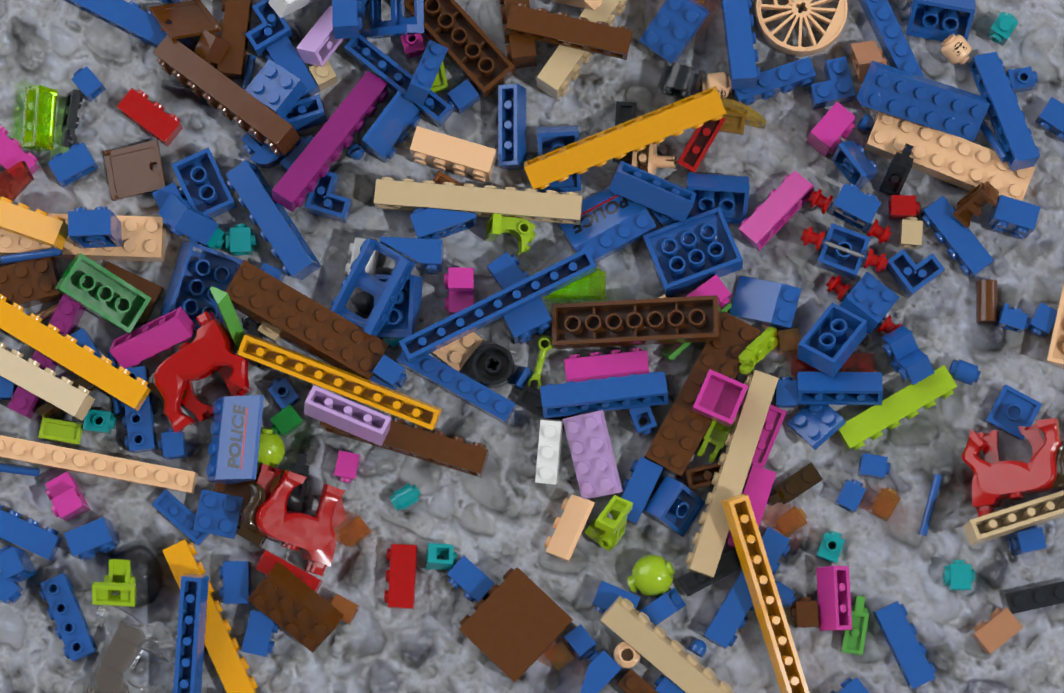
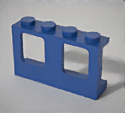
M370 0V29L360 30V34L365 38L379 39L424 33L423 0H414L415 16L411 18H405L404 0H391V20L382 21L381 0Z
M367 238L360 247L361 252L351 264V271L348 277L342 281L339 294L332 301L331 311L363 328L364 332L369 335L378 336L416 262L376 239ZM375 250L396 262L387 282H382L365 271V267ZM356 287L361 288L377 299L367 319L362 318L346 307Z

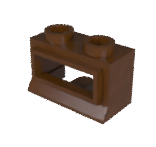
M988 181L981 182L957 202L956 212L952 215L968 228L973 214L975 216L981 215L982 207L988 202L993 207L997 204L999 191Z

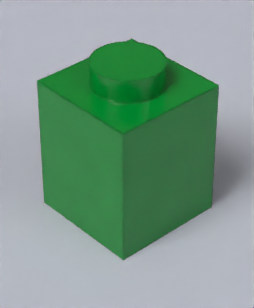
M291 404L270 419L273 422L271 428L278 435L282 434L284 438L304 424V421Z

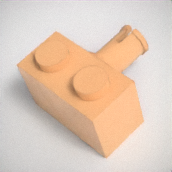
M650 143L645 145L646 148L638 152L633 150L632 166L653 175L656 174L657 168L675 169L676 164H674L676 163V156H658L657 144Z

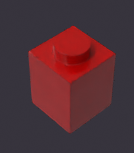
M891 195L888 199V219L902 220L919 214L920 205L919 202H916V195Z

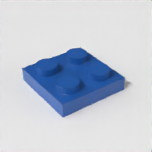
M1005 384L985 422L1023 441L1025 436L1021 434L1018 427H1030L1042 404Z
M807 404L787 422L788 426L814 450L846 423L844 418L829 405Z
M202 489L193 531L235 539L243 498Z

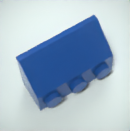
M912 0L906 35L944 41L950 35L955 34L962 35L967 41L976 10L975 0Z
M399 90L362 138L365 150L384 163L387 159L391 160L397 151L395 149L397 145L404 143L409 135L407 133L409 129L415 127L421 119L419 117L421 115L420 110L410 100L405 99V95Z
M702 173L687 174L686 189L695 192L696 197L686 219L717 207L721 208L727 223L741 224L746 219L750 191L749 177Z

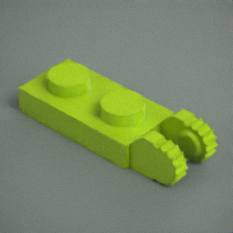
M768 327L738 357L739 363H741L739 366L740 373H751L754 370V366L763 360L771 350L776 348L778 344L776 328Z
M713 420L703 438L704 442L697 455L700 457L704 455L706 446L710 443L716 446L709 457V462L713 463L719 450L725 444L727 434L731 432L734 425L728 427Z

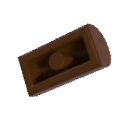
M978 280L976 281V323H997V281Z
M713 463L685 470L687 487L690 490L712 486L713 476L715 472L719 473L721 465Z

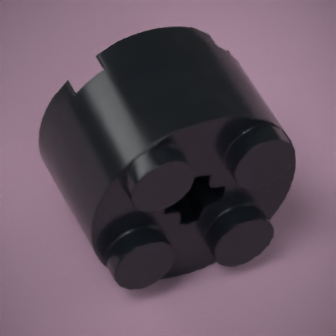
M664 62L658 87L662 94L673 96V93L680 94L681 99H685L699 92L704 73L699 71V74L694 73L695 68L673 62L669 66L668 62Z
M498 344L482 346L473 358L472 369L474 376L480 384L488 388H499L507 384L514 373V360L509 350ZM491 362H494L495 365L499 364L496 366V370L488 369Z

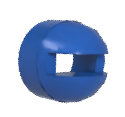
M865 113L857 127L865 132L870 131L874 126V119Z
M359 143L351 144L348 148L349 157L352 160L362 159L364 156L363 146ZM360 147L359 150L355 151L353 154L351 153V151H353V150H355L356 148Z
M698 639L694 640L688 649L699 657H703L707 647L703 640Z

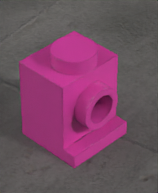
M421 34L400 36L407 59L421 56L424 53L425 46ZM409 38H416L414 42L408 40Z

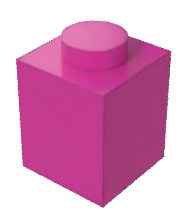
M339 450L334 476L338 477L339 482L350 483L351 480L356 481L361 459L360 454Z

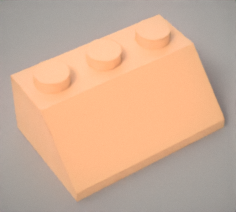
M571 494L570 499L565 498L561 506L564 512L561 518L556 517L552 526L556 530L552 537L548 535L543 546L547 548V554L569 563L595 502Z

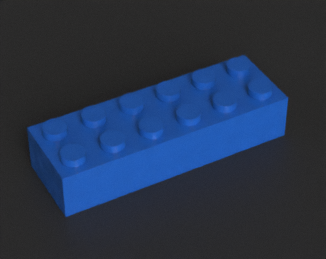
M873 60L857 95V100L862 106L973 142L990 106V103L983 96Z
M245 160L226 173L229 179L227 181L228 185L239 194V202L250 211L249 217L255 225H259L262 230L260 232L262 238L266 242H270L273 247L271 249L273 255L277 259H281L284 264L282 268L288 276L291 275L293 278L303 280L322 267L284 207L272 200V189L257 165Z

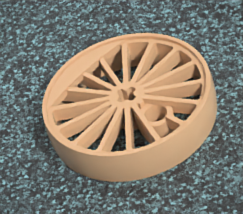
M756 0L754 9L756 25L764 40L777 51L797 57L815 55L831 46L840 36L847 19V0H838L837 9L816 7L834 0H819L813 2L814 0H787V5H779L777 0H773V5L762 4V0ZM800 7L804 8L802 13H798ZM761 9L775 10L780 14L763 19ZM817 13H832L834 17L830 20ZM789 16L772 32L765 25V23ZM814 18L828 24V29L825 31ZM794 19L783 42L774 37L779 30ZM808 20L823 36L818 44H816ZM798 21V47L786 43ZM802 21H804L812 43L810 47L801 46Z

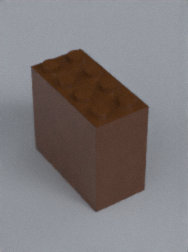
M518 567L515 570L510 568L503 576L504 581L499 586L496 583L488 592L490 596L486 601L481 599L474 606L476 611L471 616L467 614L459 622L461 625L459 630L514 683L573 622V619Z

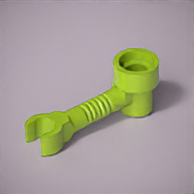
M542 335L537 340L539 352L533 375L528 381V387H530L532 380L538 381V389L542 385L540 378L547 351L553 347L552 337L549 335ZM542 340L549 342L548 347L542 346Z

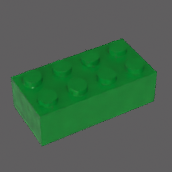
M82 253L75 255L54 288L124 333L132 331L152 299Z

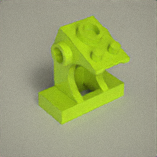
M493 213L486 221L485 241L494 242L502 233L512 234L518 241V255L520 256L523 252L526 253L529 250L530 246L527 244H531L535 238L536 233L533 231L536 225L524 218L505 217L502 214Z
M614 495L599 517L593 519L592 523L585 530V534L609 552L625 533L627 516L633 508V503ZM609 513H611L613 519L607 517Z
M109 559V575H105L104 582H93L92 605L135 607L136 584L135 576H132L130 560Z

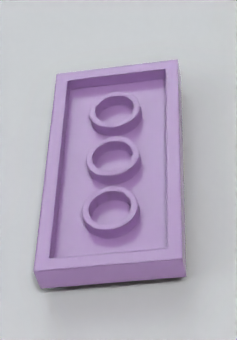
M603 410L564 418L563 423L581 497L590 499L622 492Z

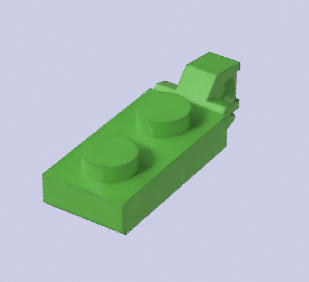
M855 596L854 606L851 605L852 630L844 631L841 652L863 656L869 618L868 608H864V596Z

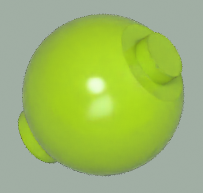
M261 427L256 474H258L260 463L275 468L284 458V442L277 433L273 432L272 428Z
M646 555L635 563L632 575L627 577V581L633 593L640 591L643 595L656 597L664 594L671 587L675 569L670 561L667 562L665 558L659 555Z

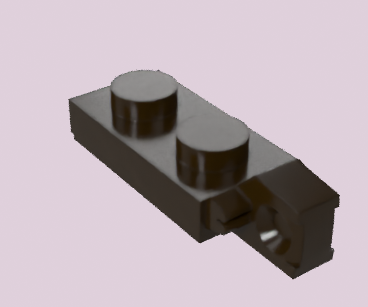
M811 462L776 485L777 487L773 489L775 494L768 498V502L771 506L779 501L783 505L787 502L789 503L822 481L823 478Z

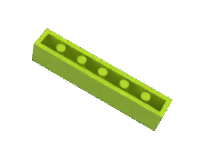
M943 365L936 369L934 374L914 385L910 384L882 401V405H874L848 420L836 431L847 451L852 448L854 451L865 446L864 441L869 438L872 441L883 435L881 431L889 428L891 431L901 425L900 420L906 417L910 420L919 414L917 410L922 407L926 410L937 404L935 400L941 396L943 399H946L953 395V389L957 385L946 366Z

